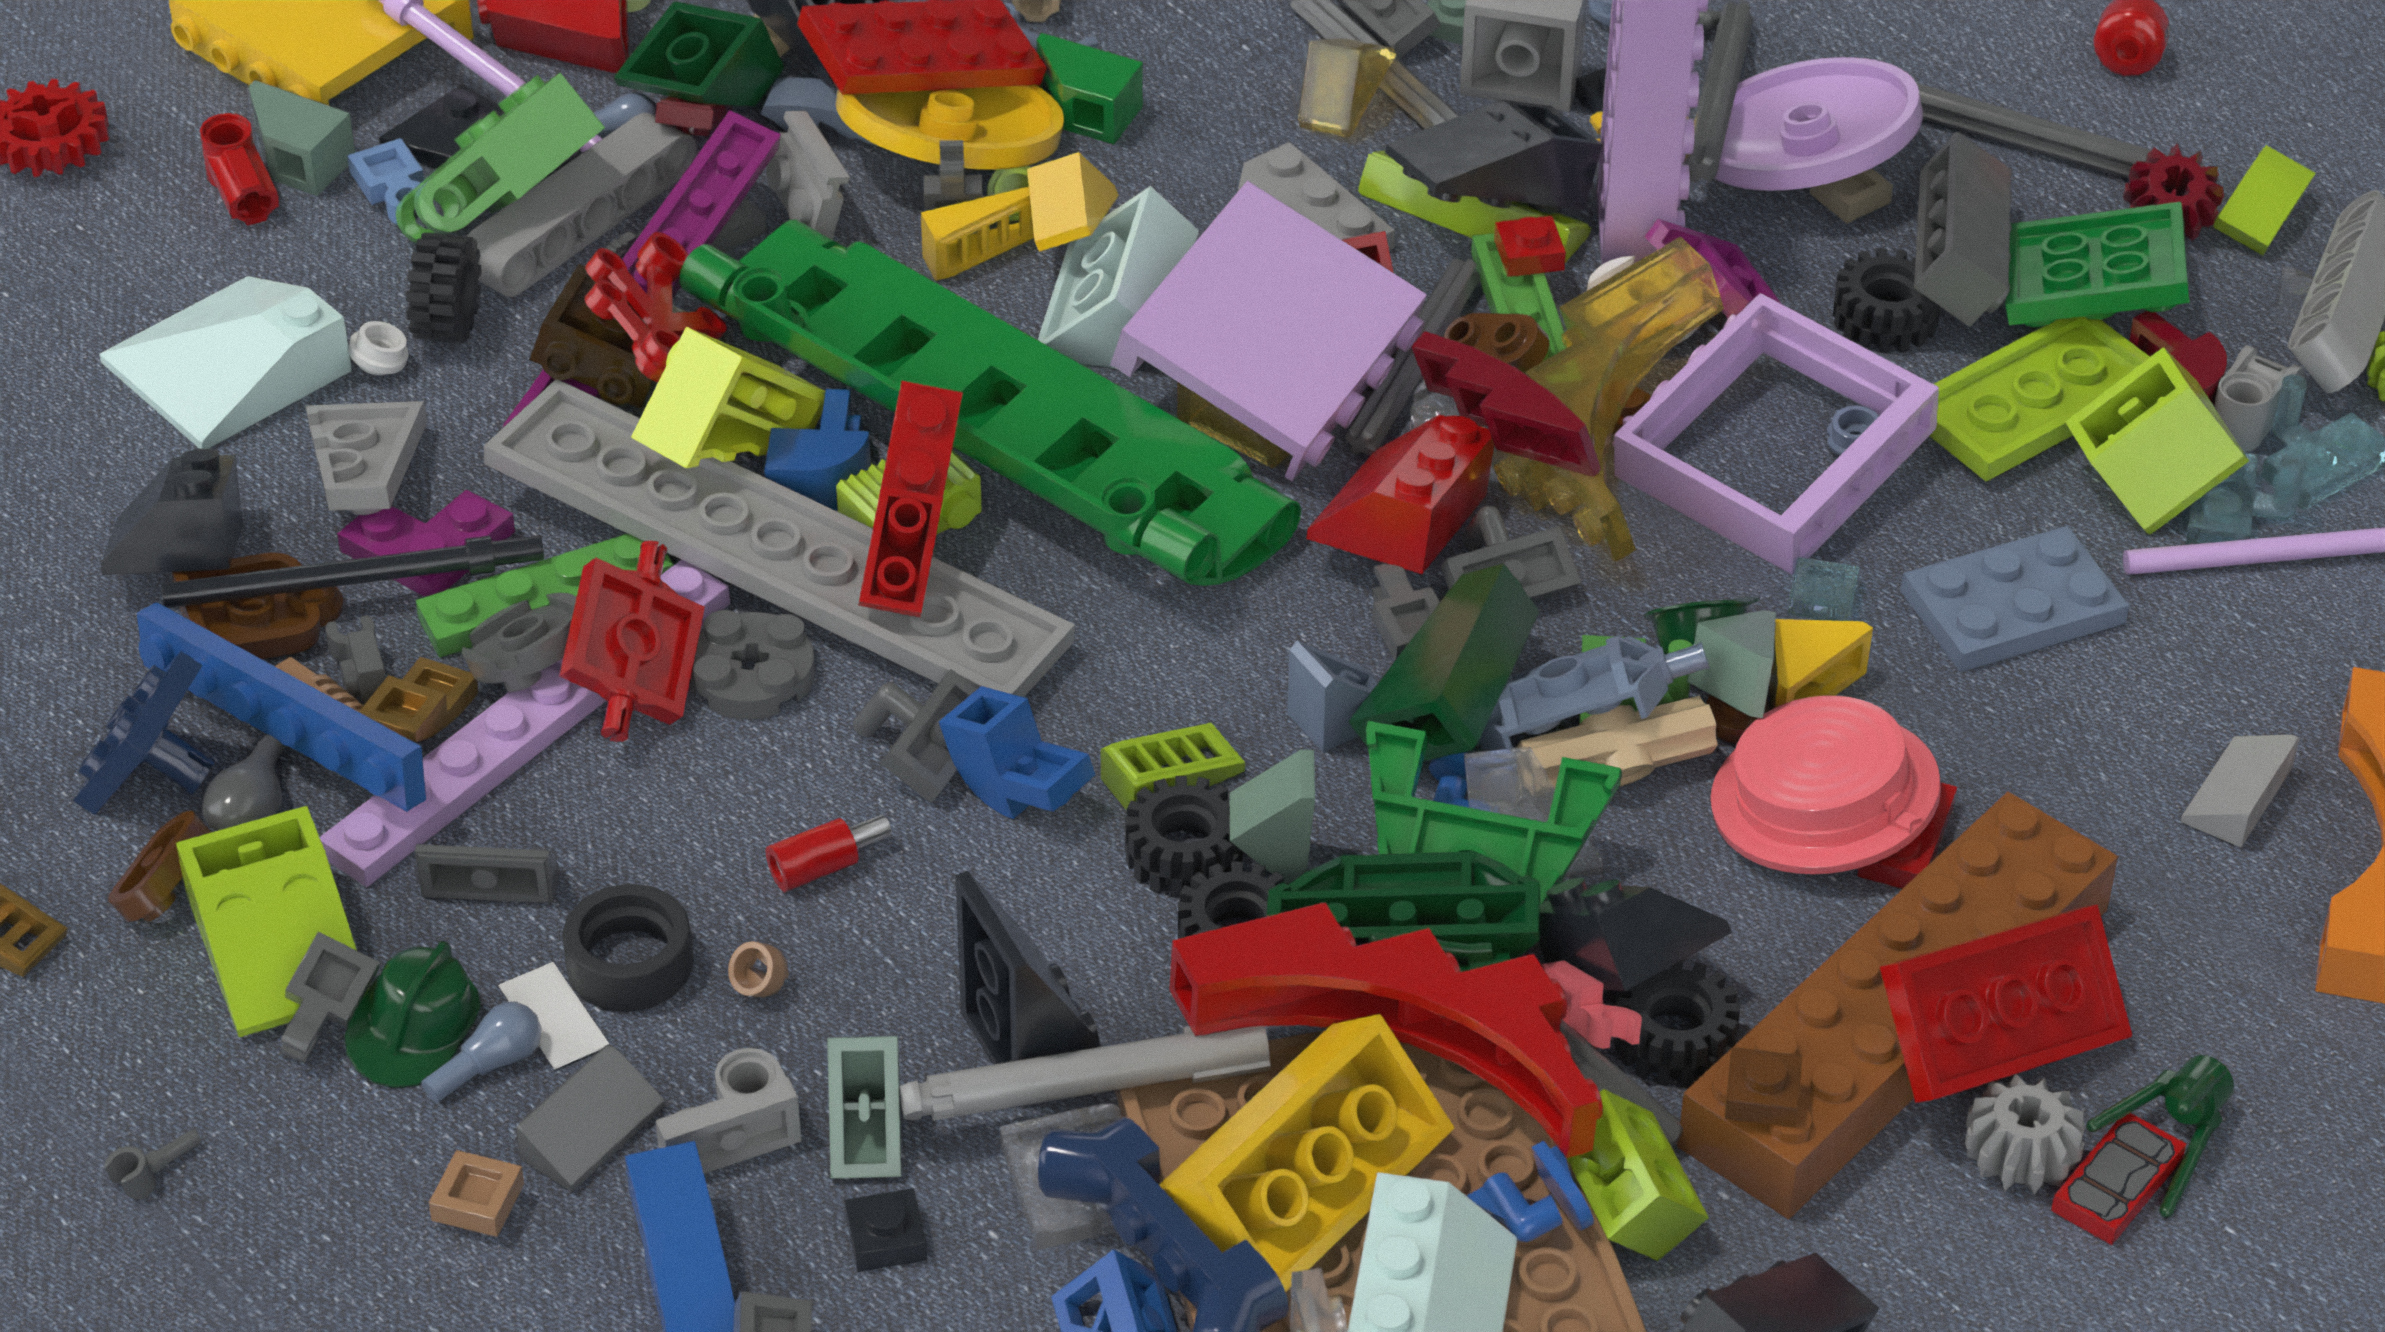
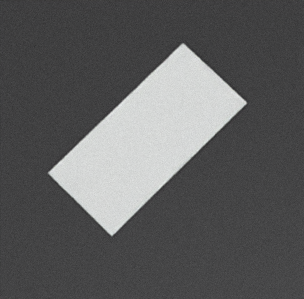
M554 962L498 985L509 1002L517 1001L527 1005L537 1014L542 1027L538 1046L554 1069L599 1051L609 1044Z

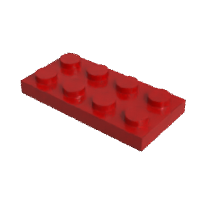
M1002 0L881 1L879 3L864 4L831 3L828 5L802 6L797 22L800 30L842 95L1041 85L1047 68Z
M2098 904L2076 908L1880 966L1915 1103L1945 1097L2133 1037Z

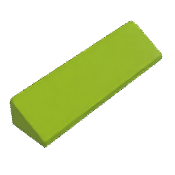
M1385 150L1368 154L1358 187V192L1362 196L1470 238L1473 235L1495 233V222L1517 220L1524 217L1552 216L1566 251L1565 263L1589 237L1591 227L1585 222L1561 213L1550 214L1531 208L1527 203L1512 201L1510 208H1498L1481 202L1477 197L1462 196L1460 202L1439 200L1427 193L1428 187L1421 181L1404 175L1402 173L1403 167L1387 155Z

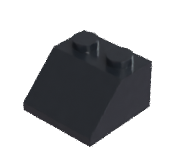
M194 449L184 452L181 457H173L117 518L101 562L102 575L230 569L243 525L236 454L219 455L218 451L213 449Z
M1574 878L1559 883L1546 892L1549 900L1540 904L1538 944L1546 963L1566 961L1602 982L1604 990L1627 991L1731 934L1732 931L1727 920L1654 888L1622 886L1618 879L1604 881L1599 884H1586L1584 878Z

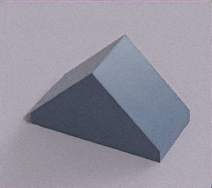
M1297 640L1289 650L1287 714L1324 753L1359 736L1348 721L1380 680L1364 667Z

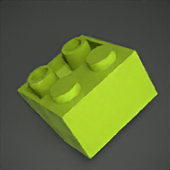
M2164 347L2065 421L2090 463L2149 535L2249 462V459L2198 381Z

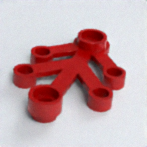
M653 232L637 252L639 260L635 266L638 273L647 281V294L627 271L624 261L609 249L599 248L585 265L586 272L596 282L585 296L587 306L597 316L605 320L616 319L634 341L632 349L636 356L635 362L638 369L655 382H659L666 368L668 354L674 344L680 340L679 336H682L686 327L717 340L727 330L722 318L705 307H699L695 312L672 313V282H675L680 276L682 265L689 254L679 242L661 232ZM627 301H628V302L630 303V305L634 308V310L639 314V316L643 319V321L638 317V315H637V314L632 310V308L627 304Z

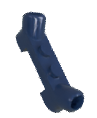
M1122 1117L1095 1133L1053 1129L1043 1137L1038 1163L1039 1189L1048 1198L1099 1203L1111 1216L1119 1236L1130 1246L1137 1244L1153 1261L1154 1268L1163 1284L1172 1292L1180 1291L1197 1309L1193 1332H1261L1288 1315L1289 1302L1284 1286L1276 1272L1257 1250L1245 1239L1222 1253L1159 1186L1160 1148L1132 1119Z

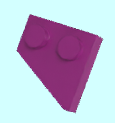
M1659 218L1645 235L1650 244L1722 307V311L1727 318L1732 313L1737 316L1760 293L1782 304L1736 244Z

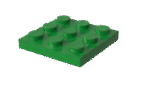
M2182 202L2011 223L2012 227L2009 238V253L2011 254L2009 262L2010 290L2006 297L2009 325L2025 324L2030 327H2042L2055 322L2057 319L2084 316L2088 319L2098 320L2108 318L2116 312L2144 309L2149 312H2163L2174 308L2176 305L2190 303Z

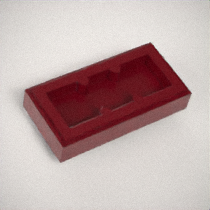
M667 97L657 102L655 123L676 125L677 129L688 135L709 136L710 130L717 128L727 113L733 110V105L702 104Z

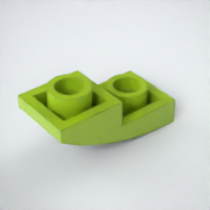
M2265 145L2220 212L2213 227L2257 253L2264 255L2316 173Z

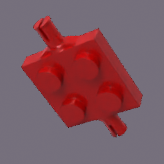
M648 540L641 543L636 570H623L595 557L583 566L559 677L599 694L608 702L601 735L604 738L611 736L610 741L623 742L628 739L633 711L641 712L668 725L682 718L705 606L678 595L670 586L662 581L661 574L668 550L664 544L658 547V541Z

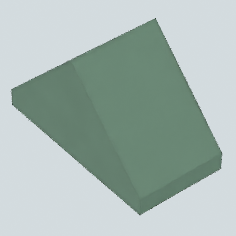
M1761 610L1698 622L1694 645L1702 642L1710 669H1703L1689 674L1687 682L1748 716L1763 718L1774 659L1776 612Z
M1299 750L1230 792V842L1257 863L1266 866V870L1273 874L1276 871L1282 875L1284 883L1287 885L1307 872L1315 804L1314 750Z
M898 1035L828 1037L831 1179L901 1177L902 1108L899 1095L901 1080Z

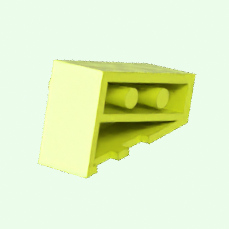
M686 327L680 340L674 344L668 354L666 368L631 438L685 468L698 467L700 459L711 457L721 462L733 461L737 453L747 451L757 456L767 455L771 428L815 429L823 413L826 391L774 363Z

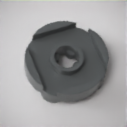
M569 593L546 594L550 605L534 610L531 609L528 600H524L506 607L479 624L469 635L473 648L470 650L462 647L461 652L474 679L482 683L503 682L508 692L520 691L534 685L542 676L541 670L564 657L576 596Z
M719 610L711 613L704 620V629L699 634L689 683L690 689L695 696L696 692H698L707 699L709 709L719 715L735 719H761L780 713L779 704L790 700L794 695H796L798 703L808 694L815 678L814 650L811 641L805 634L804 623L800 618L791 614L735 613L730 610ZM758 661L754 669H742V663Z

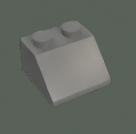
M1466 0L1460 95L1497 101L1510 100L1549 105L1556 110L1570 112L1575 95L1576 78L1580 77L1582 73L1587 0Z

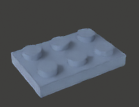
M2068 526L1904 572L1900 589L1901 593L1959 672L2126 624L2129 604Z

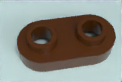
M1471 313L1454 320L1447 327L1443 336L1487 353L1517 368L1524 374L1533 371L1543 361L1550 344L1549 336L1531 316L1526 314Z
M193 811L183 812L171 819L148 841L109 894L108 901L128 922L141 918L149 922L158 918L175 901L176 893L173 889L183 877L176 842L212 833V831Z

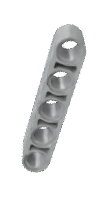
M641 113L633 117L530 189L518 200L507 205L474 228L466 236L476 239L478 243L477 249H480L481 257L478 265H482V275L478 278V281L506 297H514L522 293L679 181L696 157L697 145L695 139L672 125L655 123V116L650 113Z
M2378 190L2369 191L2355 199L2338 217L2288 341V349L2326 393H2333L2342 389L2357 378L2365 369L2385 319V197Z

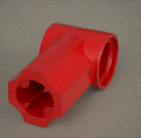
M222 113L209 117L202 123L200 128L207 180L211 185L217 187L231 219L244 221L247 226L267 221L268 215L279 207V197L253 143L251 123L245 117L233 113Z

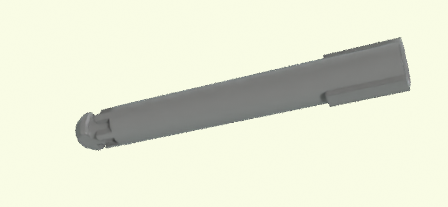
M1189 1026L1183 1028L1182 1034L929 1075L924 1083L913 1081L900 1086V1103L904 1119L919 1120L922 1116L932 1115V1120L934 1121L1192 1078V1083L1269 1071L1271 1066L1269 1046L1264 1026L1245 1027L1195 1036Z

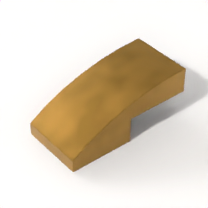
M419 657L403 679L388 675L359 713L411 741H422L443 730L465 710L478 694V681L474 679L471 672Z

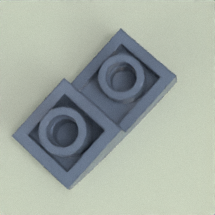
M777 78L760 114L773 120L779 127L788 131L789 126L784 120L785 111H807L816 126L821 121L832 126L839 134L847 138L860 139L870 145L873 144L851 130L839 117L835 105L838 88L836 84L829 87L822 79Z

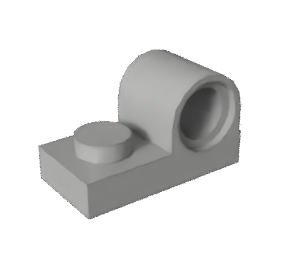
M738 1049L721 1059L714 1073L716 1101L697 1107L685 1108L673 1115L656 1120L658 1147L663 1148L695 1141L704 1174L801 1142L798 1096L789 1078L785 1076L779 1062L772 1054L762 1049Z

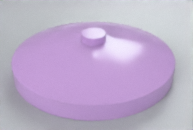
M1849 57L1824 58L1793 63L1750 77L1738 83L1720 163L1714 179L1744 189L1779 191L1824 185L1869 170L1898 153L1918 132L1923 119L1918 86L1907 72L1892 64L1872 59Z

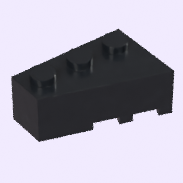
M1815 1252L1789 1263L1780 1260L1767 1271L1752 1277L1748 1274H1743L1730 1285L1718 1290L1704 1289L1689 1302L1682 1312L1680 1321L1685 1326L1681 1332H1865L1880 1308Z

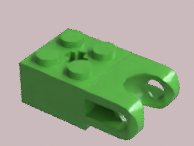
M561 73L546 82L539 75H536L498 104L504 112L502 116H499L493 110L455 139V142L461 149L407 193L397 205L396 220L403 235L414 243L417 242L418 238L421 239V234L424 232L450 235L467 226L486 209L491 214L497 212L522 197L605 128ZM433 200L440 204L444 212L443 216L436 212ZM414 209L422 223L429 229H425L417 224L414 217Z

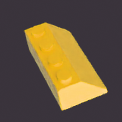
M1381 1014L1335 1023L1328 1027L1163 1180L1159 1186L1222 1253L1246 1239L1273 1268L1286 1292L1370 1211L1377 1172L1406 1176L1455 1127Z

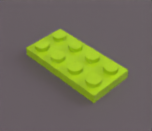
M2084 316L2057 319L2055 322L2043 326L1934 383V385L1939 387L1937 424L1930 437L1987 482L2073 436L2065 421L2150 357L2101 319L2093 320Z

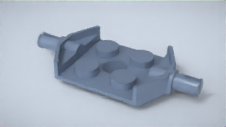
M1615 636L1606 639L1607 645L1576 655L1558 657L1539 667L1514 675L1510 674L1476 746L1482 745L1484 750L1513 761L1517 758L1512 746V735L1522 732L1529 735L1540 734L1554 728L1560 720L1584 712L1591 715L1606 713L1619 706L1622 700L1634 697L1641 719L1647 718L1668 691L1667 684L1673 683V679L1703 669H1710L1702 642L1664 654L1662 647L1656 649L1631 636L1625 638Z

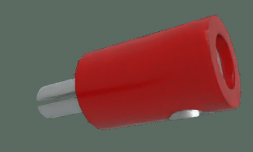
M879 815L852 827H848L841 818L834 819L766 846L765 853L769 870L777 886L783 892H787L857 864L859 860L858 849L891 836V825L884 815Z

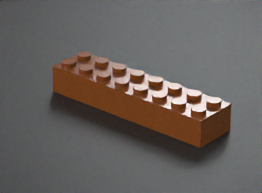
M2007 791L1733 1046L1736 1048L1803 1055L1796 1126L1788 1127L1724 1119L1731 1048L1683 1093L1680 1117L1683 1133L1677 1143V1147L1789 1220L1914 1099L1880 966L2080 907L2098 904L2100 915L2102 916L2108 910L2119 856Z

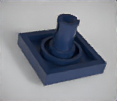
M180 651L164 671L156 665L149 669L134 690L132 696L127 695L111 716L106 725L109 732L104 740H99L80 765L77 772L84 776L86 780L73 799L75 803L95 815L143 761L184 787L188 793L193 794L209 773L210 768L214 765L215 759L211 756H206L173 734L167 727L169 725L168 720L203 665Z

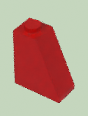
M477 0L481 24L491 25L497 46L615 74L629 58L627 0Z

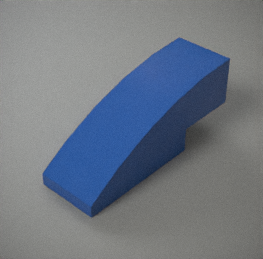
M695 1141L626 1155L629 1193L643 1242L645 1263L663 1332H734L735 1301Z

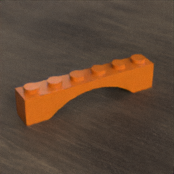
M2353 667L2342 710L2338 757L2356 776L2373 805L2381 830V851L2374 863L2353 884L2331 897L2320 940L2315 992L2385 1004V672Z

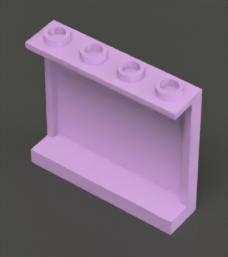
M1247 181L1122 329L1110 365L1128 377L1134 374L1144 360L1291 454L1293 457L1285 478L1293 481L1307 463L1317 467L1334 441L1335 436L1330 433L1337 424L1346 429L1352 423L1365 401V397L1361 394L1367 386L1377 390L1382 385L1395 363V359L1391 356L1397 348L1407 352L1414 344L1425 325V322L1418 318L1427 294Z

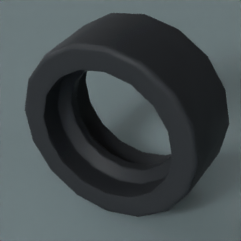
M628 883L604 887L584 897L570 911L562 931L565 963L570 985L583 1000L602 1009L632 1012L653 1008L674 997L689 980L694 957L687 911L674 896L653 886ZM632 930L652 933L668 943L653 957L643 962L626 965L606 963L589 954V951L598 941L614 933Z

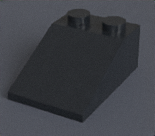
M969 871L955 875L961 1014L991 1063L995 1065L1099 1047V1035L1094 1020L1086 1009L1077 1010L1070 999L1066 978L1058 964L1052 963L1048 965L1034 941Z

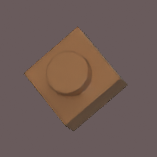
M456 1150L429 1201L431 1220L498 1237L524 1186L522 1166Z

